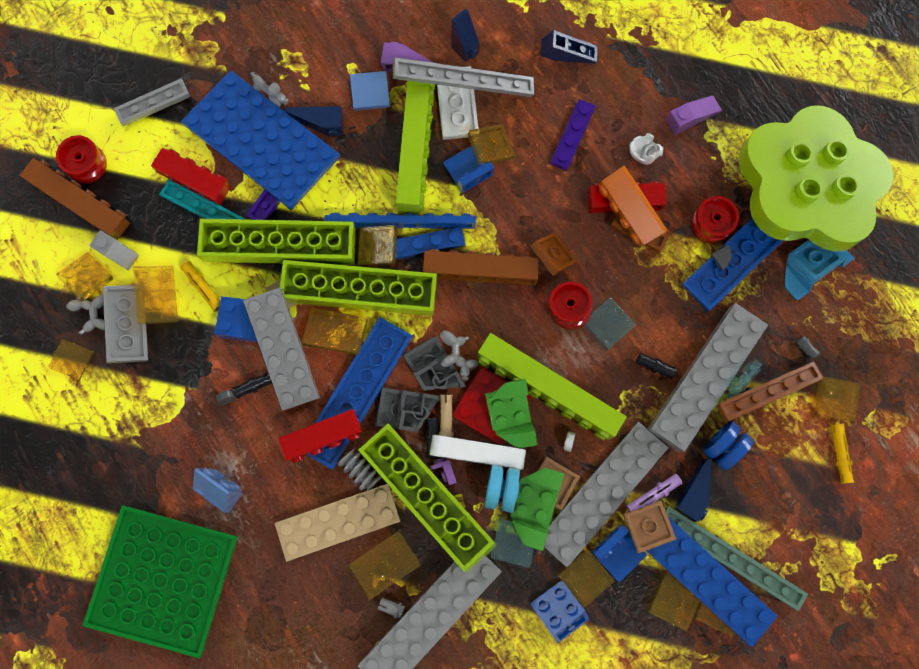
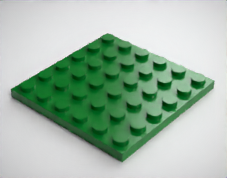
M122 505L82 626L201 658L238 536Z

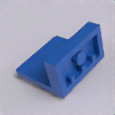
M475 145L444 161L445 168L461 193L480 184L494 174L493 164L491 161L489 163L485 162Z
M618 525L591 551L618 582L647 556L645 552L637 553L632 538L627 535L629 531L624 525Z
M563 581L558 582L531 602L532 608L557 644L590 620L584 608Z

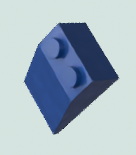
M221 296L214 334L224 339L258 343L243 302L245 299Z

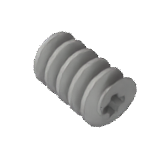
M353 449L340 460L338 465L340 467L346 465L344 472L351 471L349 478L356 477L354 484L362 483L359 489L361 491L367 489V492L382 477H374L376 470L369 471L371 464L364 465L366 458L359 459L361 453L357 452L354 454L355 449Z

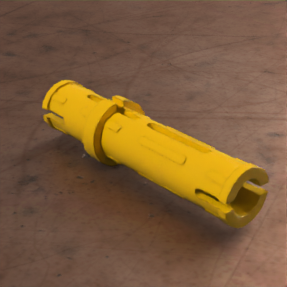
M191 261L183 263L180 269L188 277L189 283L194 285L213 312L219 311L220 300L205 282L202 273L195 269Z
M844 424L831 425L837 456L836 466L839 469L841 484L854 483L851 468L853 463L850 461Z

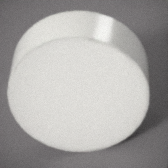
M570 431L567 433L564 445L565 451L571 452L576 433Z

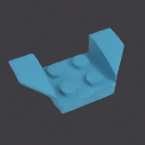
M807 240L788 254L785 288L798 301L811 291L813 284L837 266L843 268L855 257L847 250L830 251Z

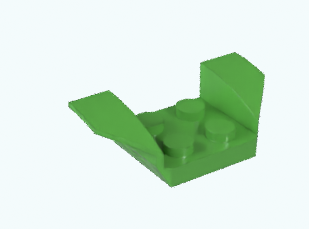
M526 379L506 382L497 391L485 394L492 429L499 437L517 448L538 445L535 429L530 418L526 396L529 395Z
M544 468L529 476L521 477L518 497L510 517L524 545L543 551L565 473Z

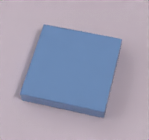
M386 71L350 74L354 111L390 107Z

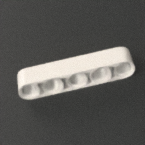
M432 435L430 455L520 470L524 469L526 454L524 449Z

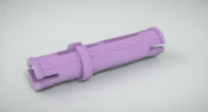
M675 473L662 483L658 482L656 487L626 506L630 512L654 503L663 496L667 497L670 491L683 483ZM667 485H669L667 488H665L664 490H662L661 492H659V493L657 494V492H658L659 490H661V489H663L664 487H666ZM650 496H653L652 498H650L649 500H647V501L644 502L643 504L639 505L641 502H643L644 500H646V499L649 498Z

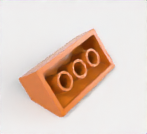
M625 165L599 183L600 193L604 197L607 196L611 202L609 203L610 208L614 213H618L621 218L620 223L625 229L628 228L631 233L630 237L636 245L643 246L668 231Z

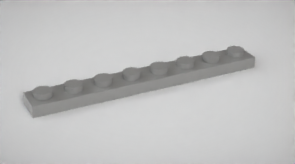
M394 58L393 79L526 97L534 95V79L529 76Z

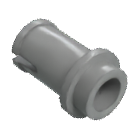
M382 597L378 607L379 611L391 614L395 619L397 617L401 618L405 609L401 602L397 604Z

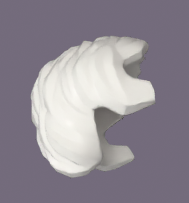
M647 133L646 136H638L630 143V153L636 161L649 165L659 156L663 155L664 148L660 144L653 142V135Z

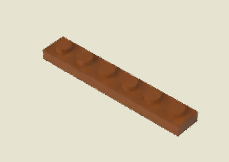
M812 362L721 402L716 407L725 423H728L824 378L815 363Z

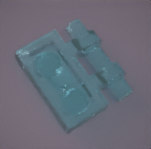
M757 360L752 364L748 363L742 370L743 374L739 378L735 377L730 382V390L727 396L733 398L741 394L744 388L755 379V376L761 370L762 364Z

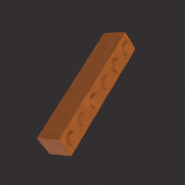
M33 158L19 175L116 240H118L130 224L125 219L126 215L120 210L116 209L113 211L110 209L111 205L103 199L98 201L95 199L96 195L88 189L86 191L81 190L82 186L73 179L69 182L65 179L67 176L58 169L54 172L51 170L52 166L44 160L39 162Z
M430 249L424 253L423 272L437 274V279L536 285L539 258H534L532 255L518 257L514 254L502 256L495 253L478 254L473 251L459 253L455 250L440 252L437 249Z

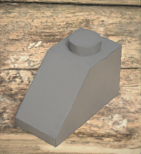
M101 230L89 245L98 253L128 271L139 257L137 253Z

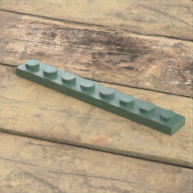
M666 507L667 516L719 563L794 610H800L808 593L677 511Z

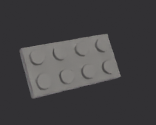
M144 285L103 286L106 363L148 361Z

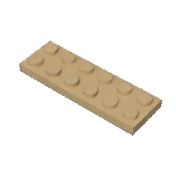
M385 484L367 492L365 491L276 522L275 527L287 562L401 522L390 487L388 484Z

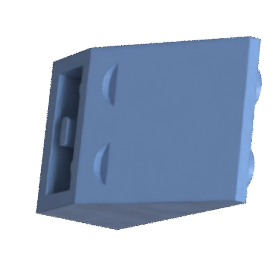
M196 468L194 470L192 489L224 513H229L243 494L239 490L240 486L232 480H225V475L217 469Z

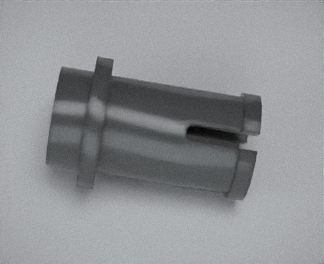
M803 335L795 341L796 347L801 348L809 359L812 360L820 354V351L809 341V337Z

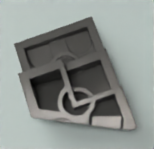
M436 335L403 354L423 390L465 387L454 365L448 367L441 366V361L448 355Z
M382 387L379 395L375 426L384 427L389 424L394 429L418 432L424 420L428 418L431 410L440 400V396Z

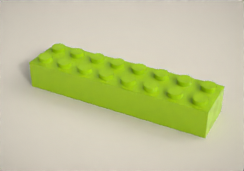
M407 81L396 196L398 215L414 213L416 216H420V211H424V193H426V176L428 172L427 158H429L430 127L433 116L432 107L434 105L433 94L435 84Z
M200 219L197 256L203 262L283 263V260L335 265H354L356 228L354 222Z
M283 260L280 287L287 303L434 316L437 274Z
M492 333L489 334L478 352L477 359L480 365L487 369L491 367L496 370L495 374L503 379L505 377L512 381L526 379L530 396L535 399L541 398L545 401L544 404L551 409H559L562 411V416L569 420L575 419L580 427L585 430H593L595 432L594 435L603 441L614 438L627 416Z
M389 424L385 425L359 449V452L466 574L497 546Z

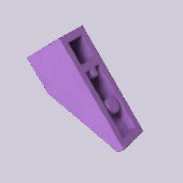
M384 42L381 65L384 71L393 72L394 58L432 62L403 44Z
M709 96L686 103L670 111L666 122L673 134L676 135L720 113L722 109L714 96Z

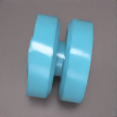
M491 466L484 508L495 510L498 506L499 498H501L502 511L513 513L519 491V469L509 468L505 479H503L502 466Z

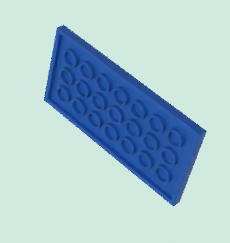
M231 70L181 121L187 129L290 210L300 202L340 158V154Z

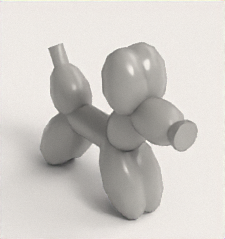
M251 72L254 82L253 88L255 90H263L269 95V100L278 107H281L283 103L286 105L289 102L286 96L280 92L281 89L278 83L273 82L268 86L259 75Z
M77 288V300L70 301L66 307L74 312L81 308L89 310L90 320L84 324L83 329L79 333L82 335L85 332L92 331L95 327L105 330L104 320L98 319L97 309L103 306V294L89 301L86 300L85 292H83L84 289Z
M444 330L440 333V338L445 344L452 346V354L446 356L440 364L443 367H448L455 363L461 367L460 374L462 380H468L467 376H469L470 371L476 369L479 365L478 361H466L459 355V347L463 346L469 340V337H456L453 333Z

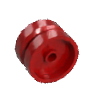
M81 135L68 137L57 148L56 161L58 166L76 182L83 184L92 183L104 174L107 167L106 156L88 137Z
M721 196L710 197L704 200L692 215V231L703 242L718 243L724 240L737 227L739 212L735 204L728 198Z
M573 281L564 282L552 291L549 299L551 317L558 326L568 330L579 329L590 320L592 297L584 285Z

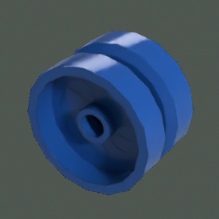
M733 420L718 430L703 448V453L710 459L717 457L716 464L723 471H727L743 458L754 443V439L749 434H739L741 428Z

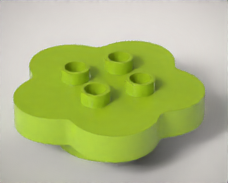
M825 106L806 107L800 110L789 123L774 122L758 127L743 144L739 153L741 172L753 188L750 198V211L756 225L772 238L784 241L807 238L817 246L830 251L851 249L872 232L876 223L875 203L888 193L893 184V168L887 156L873 144L858 139L845 117Z

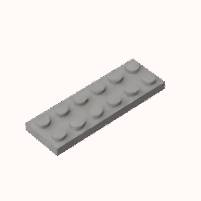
M280 287L243 300L282 411L320 398L282 288Z

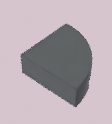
M729 245L711 255L720 271L724 270L731 261Z

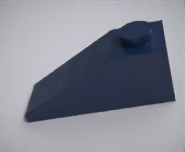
M466 8L452 19L451 48L465 62L469 59H474L479 53V40Z
M555 30L541 39L542 57L563 62L597 63V45Z
M341 106L286 107V113L306 127L331 137L343 135V111Z
M709 458L701 461L673 508L693 522L702 521L708 512L706 509L709 505L712 460Z

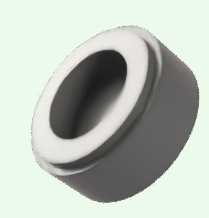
M233 390L223 391L216 396L218 405H225L237 399Z

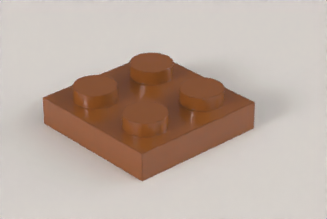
M555 232L535 241L531 245L535 254L553 276L577 262Z

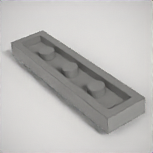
M181 78L115 107L114 110L121 125L124 127L191 96Z

